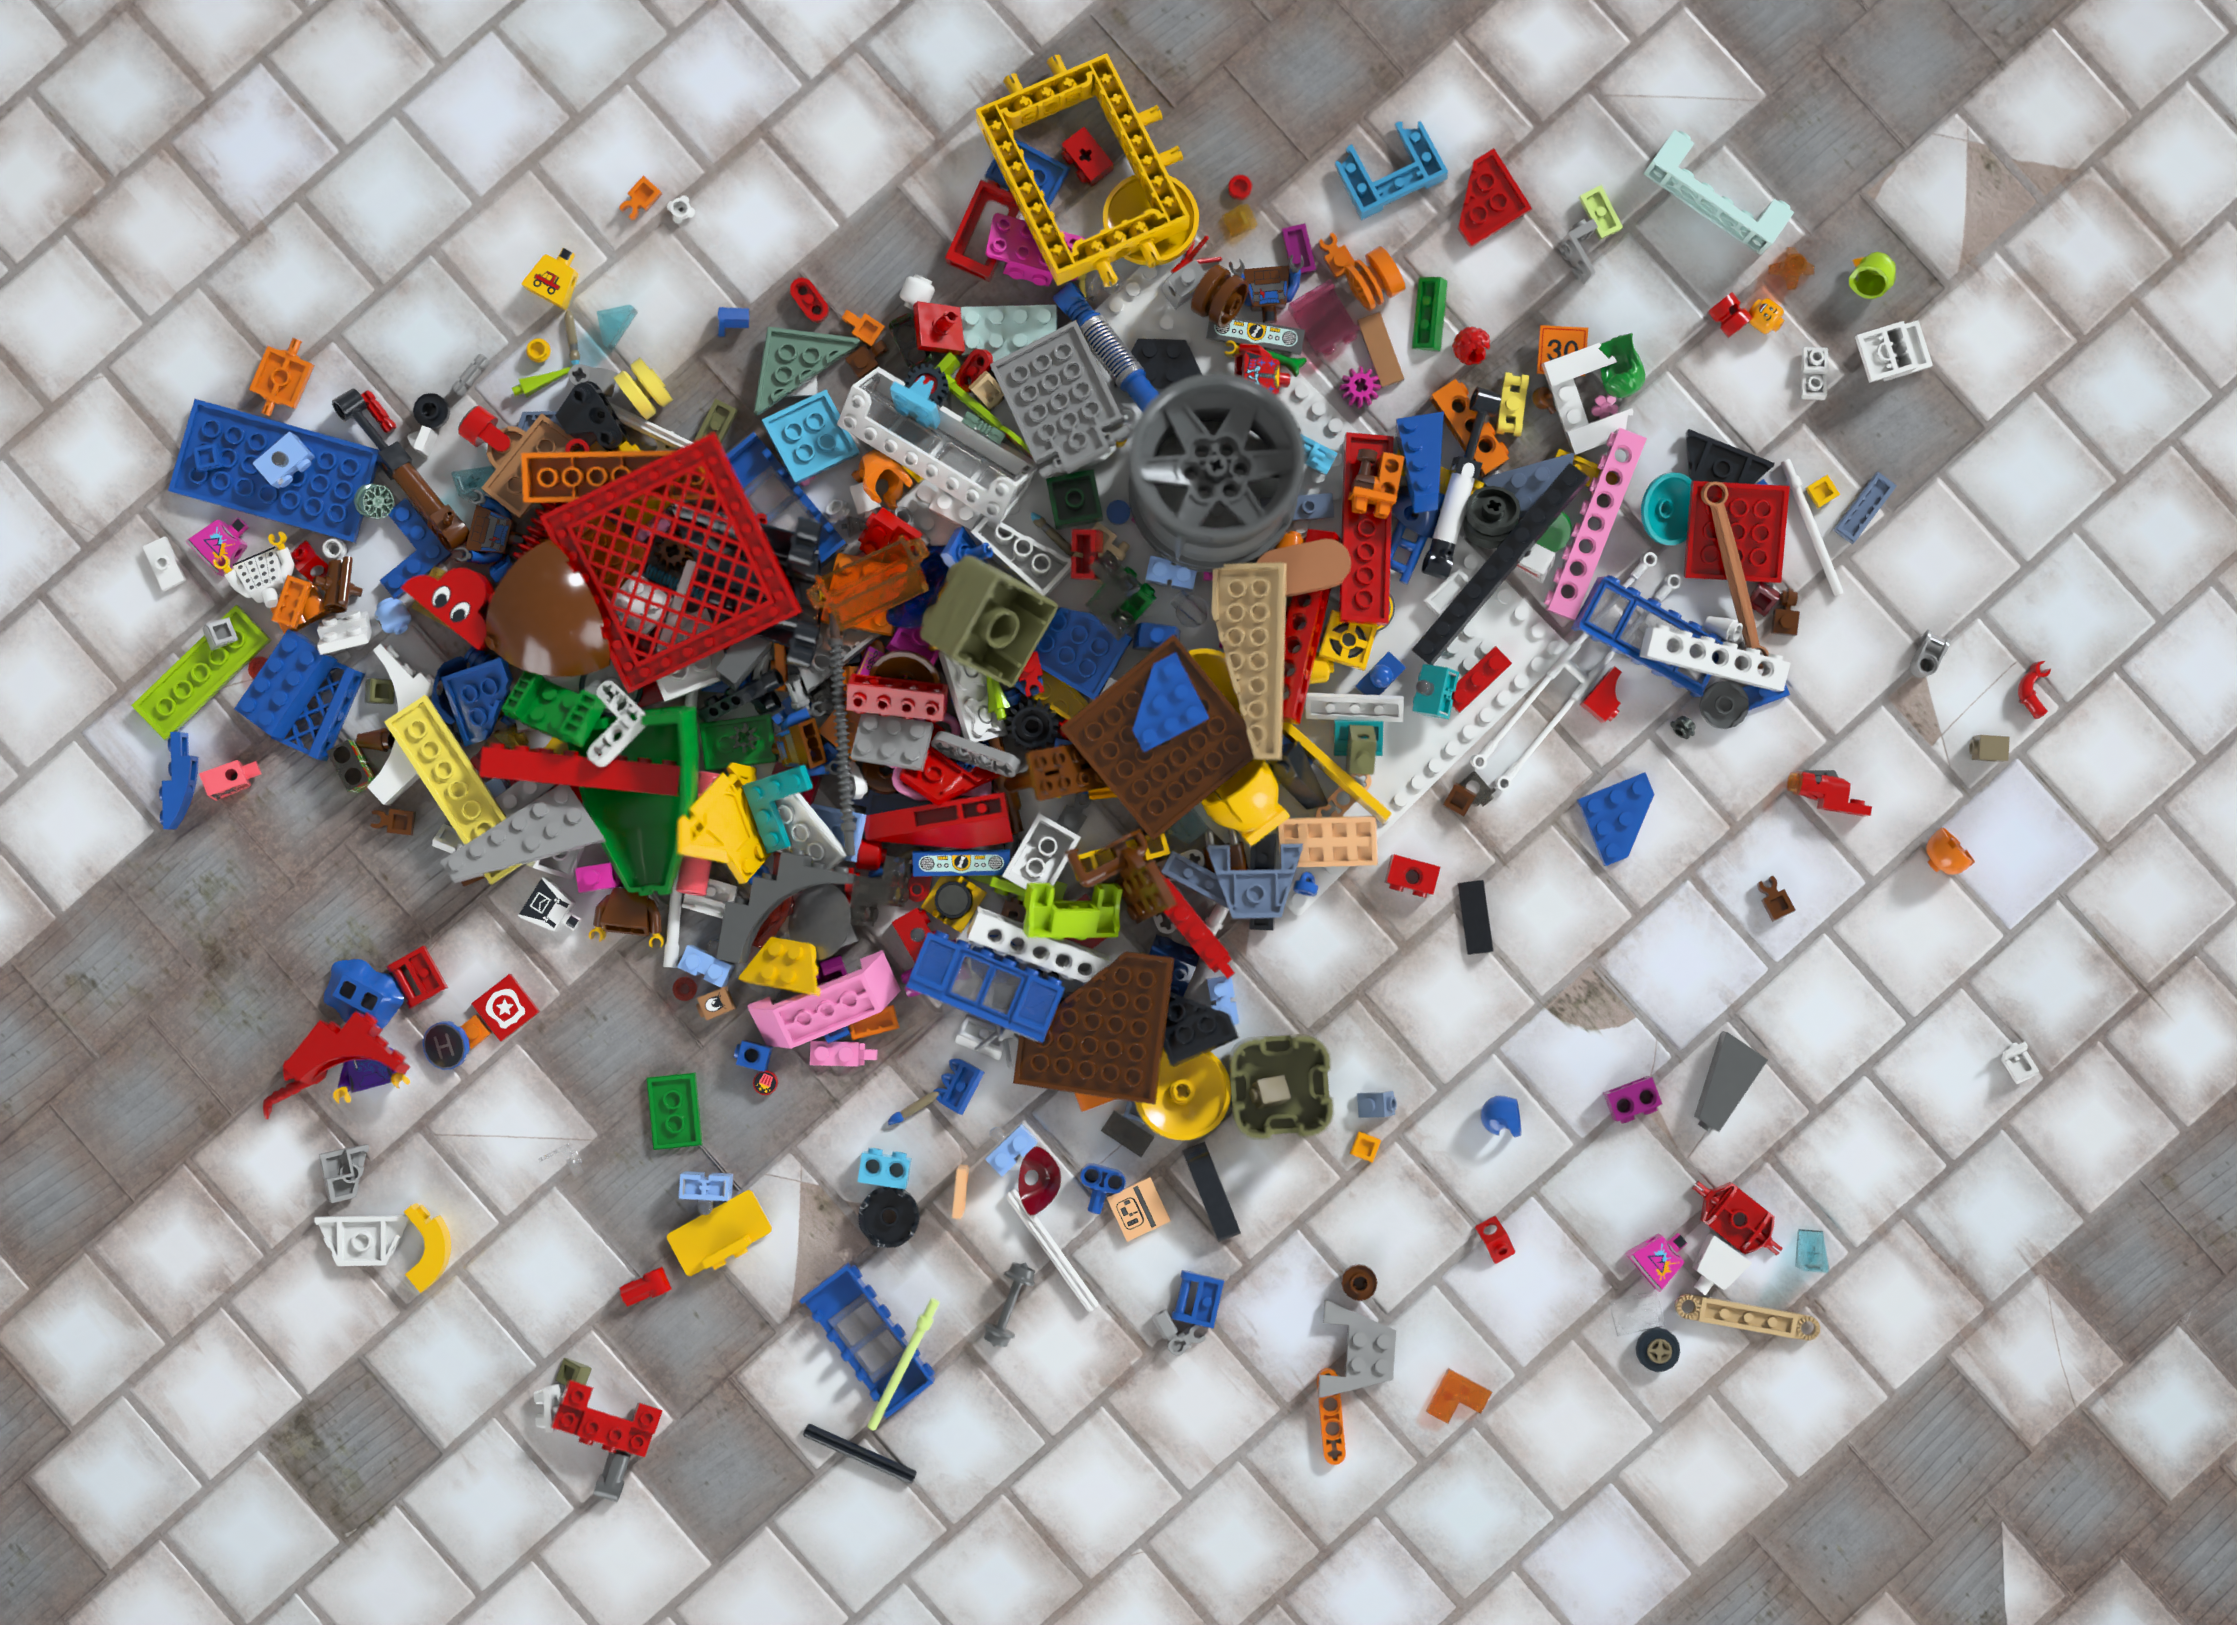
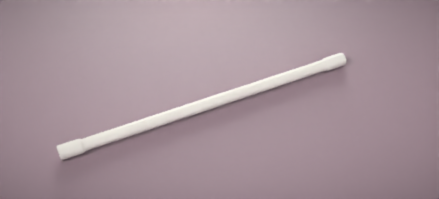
M698 690L686 694L685 706H695L696 713ZM679 873L672 887L673 893H670L663 967H678L682 893L677 892L675 889H677L676 884Z

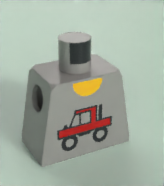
M1195 259L1166 279L1161 290L1174 309H1177L1193 298L1197 285L1206 273Z

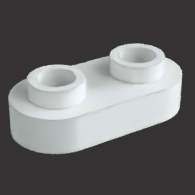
M851 761L849 767L852 770H849V774H852L850 781H853V783L850 784V788H853L851 795H854L851 799H862L864 794L867 793V781L864 780L860 773L859 766L854 761Z

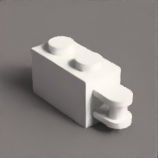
M922 485L917 489L918 498L930 505L929 509L932 513L959 527L964 526L969 532L979 524L983 516L980 512L940 488L936 491L926 485Z

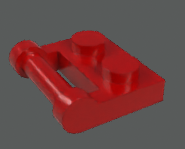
M421 946L386 966L389 973H393L407 998L406 1004L409 1009L418 1006L448 988L426 946ZM404 965H406L421 992L418 996L414 993L401 969Z

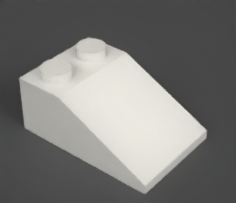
M1039 813L1002 877L1025 890L1027 883H1050L1054 886L1068 863L1067 854L1064 852L1069 849H1075L1081 837Z

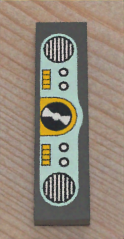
M1234 318L1226 327L1220 328L1209 320L1206 339L1220 342L1232 340L1238 345L1241 343L1256 344L1267 350L1301 355L1305 330Z

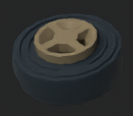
M1650 1328L1638 1338L1636 1355L1640 1363L1648 1370L1664 1372L1671 1369L1678 1362L1680 1344L1677 1338L1668 1330Z

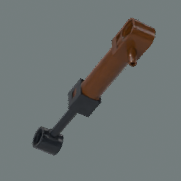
M352 388L332 400V406L337 415L343 421L354 418L380 450L377 456V464L390 480L394 479L427 519V526L444 548L451 552L467 542L469 535L467 526L449 504L446 506L411 464L412 458L400 443L396 441L388 446L362 414V411L367 407L361 394Z

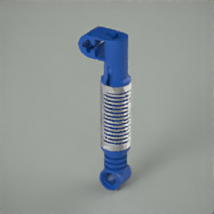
M1070 281L1052 297L1053 300L1068 315L1072 322L1077 321L1093 355L1098 358L1103 368L1108 371L1116 385L1122 391L1127 392L1143 412L1149 403L1161 392L1157 391L1150 381L1147 380L1145 377L1146 372L1137 362L1134 355L1129 352V349H1127L1122 340L1119 339V336H1117L1109 323L1100 313L1095 312L1089 306L1083 293Z

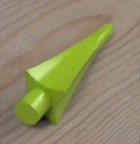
M572 366L546 374L518 379L520 384L512 387L515 397L523 393L526 395V398L553 381L567 375Z
M986 676L988 713L995 712L997 721L1006 719L1005 709L1011 706L999 682Z

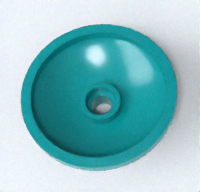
M1674 472L1662 474L1650 483L1644 493L1641 503L1642 523L1650 538L1659 544L1677 545L1687 540L1692 480L1684 474Z

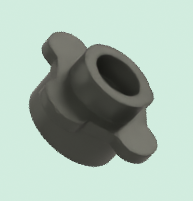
M1680 716L1676 721L1670 723L1675 734L1681 738L1689 739L1690 735H1695L1694 730L1696 726L1686 716Z

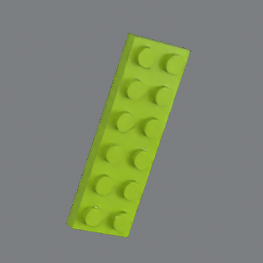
M235 605L222 618L229 617L238 638L237 641L216 650H211L204 635L131 705L164 740L168 741L171 738L170 732H177L272 641L240 606Z

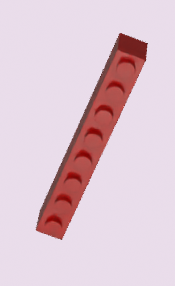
M490 743L489 747H482L480 777L671 796L680 795L681 766H676L677 761L662 760V764H652V759L637 758V762L627 761V756L617 755L606 766L598 767L588 757L578 756L579 752L564 750L563 755L554 754V749L539 748V752H530L527 746L514 745V750L504 749L505 744Z

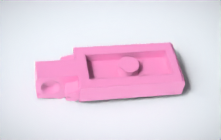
M810 1041V1065L859 1066L864 1065L865 1060L877 1059L878 1050L865 1049V1043L834 1041L828 1044L827 1041Z

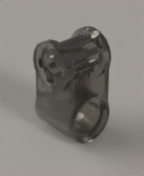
M827 679L809 694L804 681H800L805 693L813 704L818 701L835 698V695H832L831 686ZM821 703L818 704L817 710L822 713ZM832 707L823 716L829 717L835 709Z

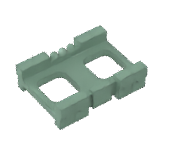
M966 412L961 422L973 429L976 427V430H980L981 433L984 432V435L988 434V438L999 445L1001 442L1006 443L1005 433L995 427L992 428L986 422L984 423V420L973 412Z

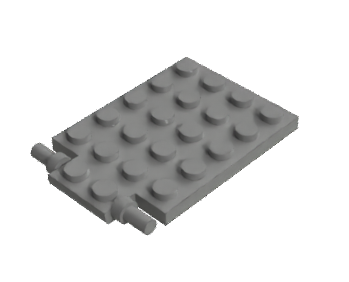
M1076 320L990 364L1036 465L1059 455L1058 458L1053 460L1054 463L1039 470L1043 479L1056 472L1061 473L1065 470L1069 474L1112 452L1110 447L1116 445L1117 441L1131 435L1127 426L1113 433L1109 431L1103 434L1104 431L1124 422V419Z

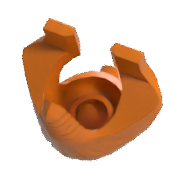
M877 449L863 455L858 471L854 470L851 474L858 483L863 482L864 491L872 501L881 503L882 500L875 491L876 482L881 479L887 480L888 490L883 494V500L892 510L898 507L896 501L902 498L903 482L910 488L913 484L912 479L900 463Z

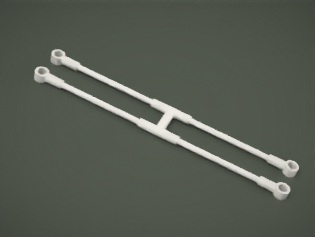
M1652 552L1643 553L1640 558L1641 562L1632 571L1630 578L1623 587H1630L1648 567L1654 566L1657 563V556ZM1648 555H1650L1652 558L1651 563L1649 564L1646 562V557ZM1670 574L1665 577V584L1654 596V600L1661 603L1672 589H1676L1681 585V578L1678 575ZM1672 577H1674L1676 581L1673 586L1670 584V579ZM1615 594L1592 623L1597 626L1621 596ZM1644 610L1622 636L1621 640L1626 642L1650 612ZM1583 632L1546 673L1547 676L1496 737L1492 741L1490 740L1479 754L1471 757L1470 763L1472 767L1482 769L1486 766V759L1496 749L1498 742L1551 679L1554 680L1565 667L1581 683L1571 694L1569 701L1521 758L1514 762L1503 776H1498L1495 779L1497 789L1508 790L1511 786V780L1520 771L1522 764L1576 701H1579L1605 670V666L1616 654L1615 652L1610 651L1588 675L1585 674L1571 661L1572 657L1581 648L1583 641L1589 636ZM1480 757L1482 763L1477 766L1475 760ZM1502 779L1506 780V785L1504 787L1500 786V781Z

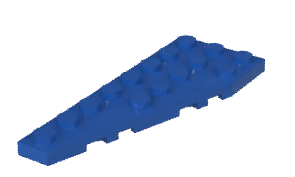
M1058 607L1033 652L1037 651L1042 670L1094 700L1101 694L1133 638L1091 613Z

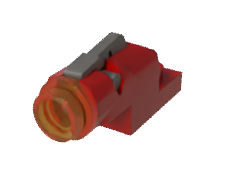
M1805 770L1789 774L1787 791L1816 801L1818 799L1817 809L1863 817L1871 816L1872 806L1865 805V801L1850 799V803L1848 802L1851 783L1843 778H1839L1835 770Z

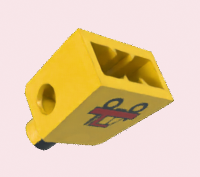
M562 248L557 259L544 254L521 285L526 290L566 311L579 276L576 270L570 267L575 254L565 248Z

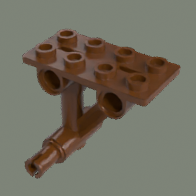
M1003 737L987 740L989 747L1005 752ZM1074 744L1026 753L1029 767L1027 771L1018 773L1014 777L1000 775L998 778L993 779L995 793L1004 792L1007 795L1012 834L1024 831L1019 812L1022 807L1018 792L1020 790L1033 788L1036 800L1044 801L1064 795L1078 794L1108 787Z

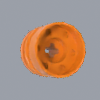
M1381 246L1366 254L1365 258L1368 266L1357 259L1354 262V266L1349 264L1344 267V273L1352 293L1368 311L1375 309V302L1379 305L1383 304L1382 291L1388 297L1393 298L1406 288L1397 265Z

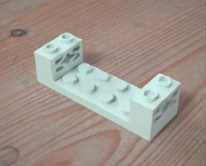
M1674 130L1643 174L1749 248L1762 255L1773 244L1794 214L1790 210V206L1784 201L1774 199L1755 221L1751 213L1746 210H1739L1734 206L1731 199L1719 196L1714 192L1712 186L1705 182L1700 183L1689 170L1678 167L1694 143L1686 133Z

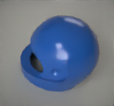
M1494 1096L1484 1103L1480 1116L1482 1124L1487 1131L1499 1136L1501 1129H1509L1515 1138L1522 1136L1517 1099L1507 1096Z

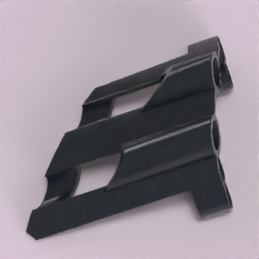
M686 503V504H689V505L694 506V507L697 506V505H694V504ZM673 504L671 508L674 514H676L678 505ZM682 507L679 520L691 524L695 511ZM705 507L700 508L702 510L713 513L712 509H708ZM717 512V515L727 518L725 513ZM699 513L695 525L707 529L711 517ZM797 517L798 524L795 532L760 523L802 612L754 634V636L789 647L790 651L785 664L809 670L817 650L821 630L819 608L821 557L819 554L822 523ZM715 519L711 531L724 535L727 523ZM678 524L682 537L686 540L689 527ZM731 526L728 536L737 538ZM693 529L689 542L702 546L705 538L703 532ZM687 545L688 549L692 552L695 562H697L700 550ZM704 552L701 564L713 568L717 556ZM721 558L717 570L729 574L733 562ZM737 564L733 576L746 580L749 568ZM699 568L701 582L708 584L711 572ZM753 571L750 582L760 585ZM715 574L712 586L724 591L728 578ZM732 580L729 588L742 592L744 584ZM748 586L746 593L759 596L760 590ZM710 590L708 595L710 604L719 607L722 594ZM726 596L723 609L735 613L729 597ZM721 613L718 623L730 619L732 616Z

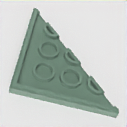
M767 327L754 415H760L855 349L860 344V338Z

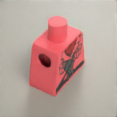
M236 760L199 773L207 795L217 801L250 787L251 782L249 779L262 773L257 761L243 766L240 761ZM237 773V778L232 781V775Z

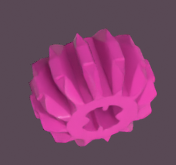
M1362 366L1358 367L1357 374L1352 368L1349 369V376L1343 375L1342 377L1343 382L1346 384L1339 386L1340 390L1346 391L1342 394V399L1350 397L1349 406H1352L1354 401H1357L1358 408H1362L1363 401L1367 406H1370L1372 404L1370 398L1377 400L1379 396L1375 391H1379L1381 385L1373 384L1378 381L1379 377L1376 375L1370 378L1372 370L1368 369L1366 374H1364ZM1355 384H1364V387L1361 390V392H1358L1356 390L1357 386Z

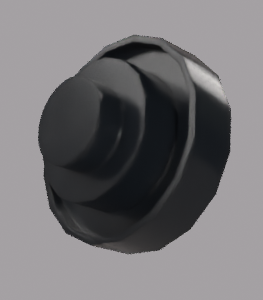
M427 393L416 400L413 414L420 425L433 430L446 424L450 416V407L447 401L440 395Z

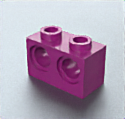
M1645 1076L1603 1092L1612 1119L1617 1122L1621 1121V1124L1634 1120V1115L1642 1112L1644 1115L1654 1113L1658 1110V1106L1663 1105L1654 1080L1650 1076ZM1644 1090H1648L1650 1093V1099L1646 1103H1642L1639 1099L1640 1093ZM1620 1099H1626L1628 1103L1626 1110L1619 1112L1617 1102Z

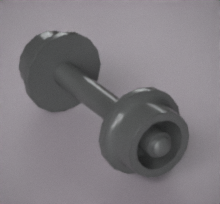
M1012 1262L1010 1269L1004 1273L1006 1277L1014 1281L997 1325L985 1323L984 1325L986 1328L984 1339L992 1343L993 1347H1007L1010 1339L1015 1337L1013 1332L1006 1329L1007 1323L1022 1284L1034 1286L1035 1284L1033 1281L1035 1270L1028 1267L1026 1262L1022 1264Z

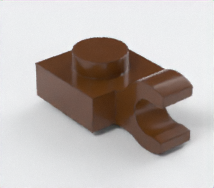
M880 340L870 350L863 345L845 359L858 378L862 379L879 366L876 359L889 351V349Z

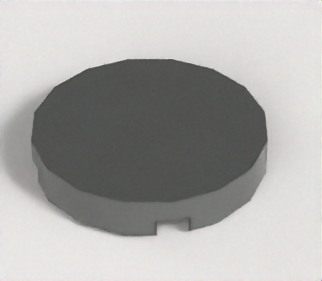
M1720 681L1713 683L1705 689L1703 697L1700 698L1699 707L1702 717L1708 724L1715 728L1728 729L1736 727L1745 719L1749 710V700L1746 692L1738 684L1730 681Z

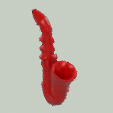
M283 1067L285 1081L293 1078L295 1081L288 1083L285 1088L282 1087L278 1091H274L263 1100L265 1119H269L273 1104L299 1093L302 1089L313 1084H318L326 1078L328 1070L320 1074L311 1084L298 1081Z

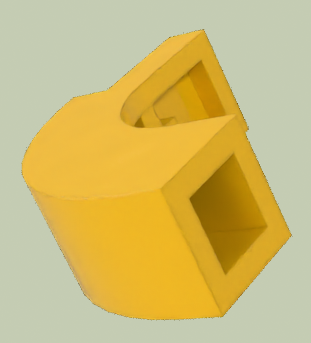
M415 1203L408 1207L404 1213L422 1234L425 1249L421 1260L405 1275L416 1289L422 1293L432 1286L445 1271L451 1254V1238L447 1225L440 1215L431 1220L429 1218L430 1213L426 1207Z

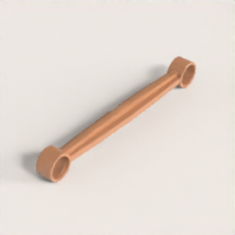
M1708 482L1701 490V499L1705 504L1711 506L1724 570L1738 622L1743 625L1742 635L1746 648H1758L1762 651L1763 656L1768 657L1769 652L1767 649L1759 644L1741 561L1724 505L1728 498V489L1721 482ZM1712 485H1718L1722 490V497L1716 503L1709 501L1707 498V490ZM1762 663L1758 665L1757 670L1764 668Z

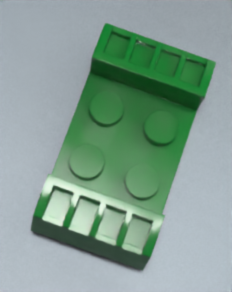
M525 670L502 706L506 716L544 734L583 747L597 720L606 708V705L600 698L592 693L581 690L580 694L546 681L542 675Z

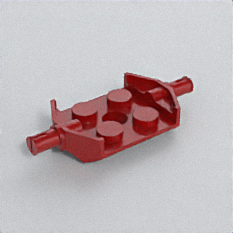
M1700 1181L1695 1183L1697 1186L1693 1185L1692 1189L1704 1199L1700 1220L1736 1247L1741 1253L1748 1254L1762 1247L1768 1248L1776 1256L1780 1253L1776 1249L1782 1251L1783 1247L1774 1242L1771 1237L1775 1216L1736 1185L1728 1182L1712 1190L1705 1187ZM1741 1212L1745 1215V1222L1740 1226H1736L1733 1222V1217L1736 1213Z

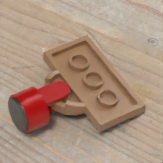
M481 405L475 406L461 420L458 426V434L475 447L480 446L484 442L488 444L486 454L489 462L496 470L481 489L518 518L522 519L535 502L523 503L521 453L565 452L567 443L575 438L570 434H566L561 427L542 413L527 432L513 426L499 430L496 427L498 418ZM580 445L572 446L570 452H575Z

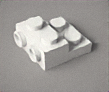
M355 610L345 614L346 617L336 619V616H331L323 619L317 628L320 637L317 645L320 655L369 643L373 628L367 611L360 613L359 610Z

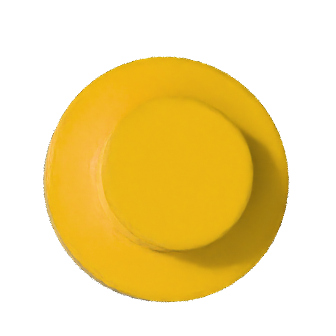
M536 338L528 343L526 353L533 362L542 363L549 358L551 348L544 339Z

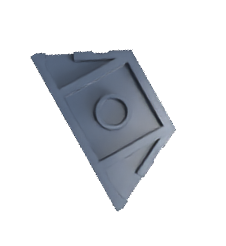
M1570 453L1482 479L1487 486H1497L1512 492L1519 500L1521 508L1519 518L1527 514L1569 463H1573L1574 454Z

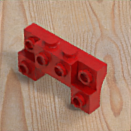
M568 1380L550 1427L579 1436L578 1442L592 1446L594 1441L603 1444L601 1449L612 1453L620 1449L645 1457L663 1410L637 1403L631 1421L587 1407L593 1387Z

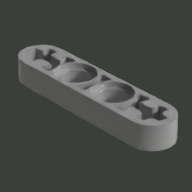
M939 731L931 741V746L947 757L1006 777H1014L1021 766L1019 759L1010 753L948 732Z

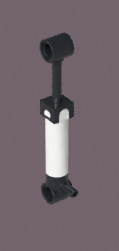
M1476 387L1473 391L1469 409L1477 414L1464 457H1453L1449 471V474H1451L1430 549L1422 563L1421 571L1424 574L1446 580L1450 575L1453 566L1452 556L1454 555L1474 481L1478 480L1483 464L1474 461V455L1486 416L1494 417L1498 411L1501 402V394L1480 387Z

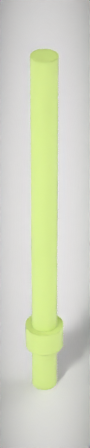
M931 1298L924 1313L920 1314L916 1322L917 1327L867 1424L868 1428L876 1430L925 1331L929 1330L933 1323L932 1317L940 1303L938 1300Z

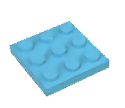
M827 390L762 419L761 423L794 485L841 464L860 453L850 433L837 425L840 414Z

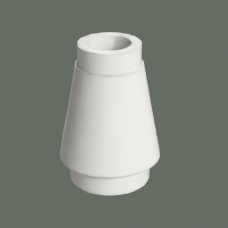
M1708 616L1704 629L1719 635L1727 642H1736L1742 634L1743 625L1737 619Z

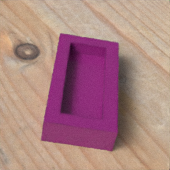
M1306 224L1282 228L1288 261L1290 256L1293 255L1292 262L1298 264L1301 262L1302 255L1304 265L1300 269L1301 275L1316 272Z

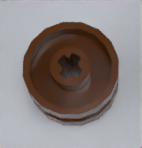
M1219 264L1214 265L1206 272L1197 285L1191 301V310L1203 318L1209 316L1211 323L1224 328L1233 321L1242 308L1249 290V283L1238 275L1231 276L1230 271Z

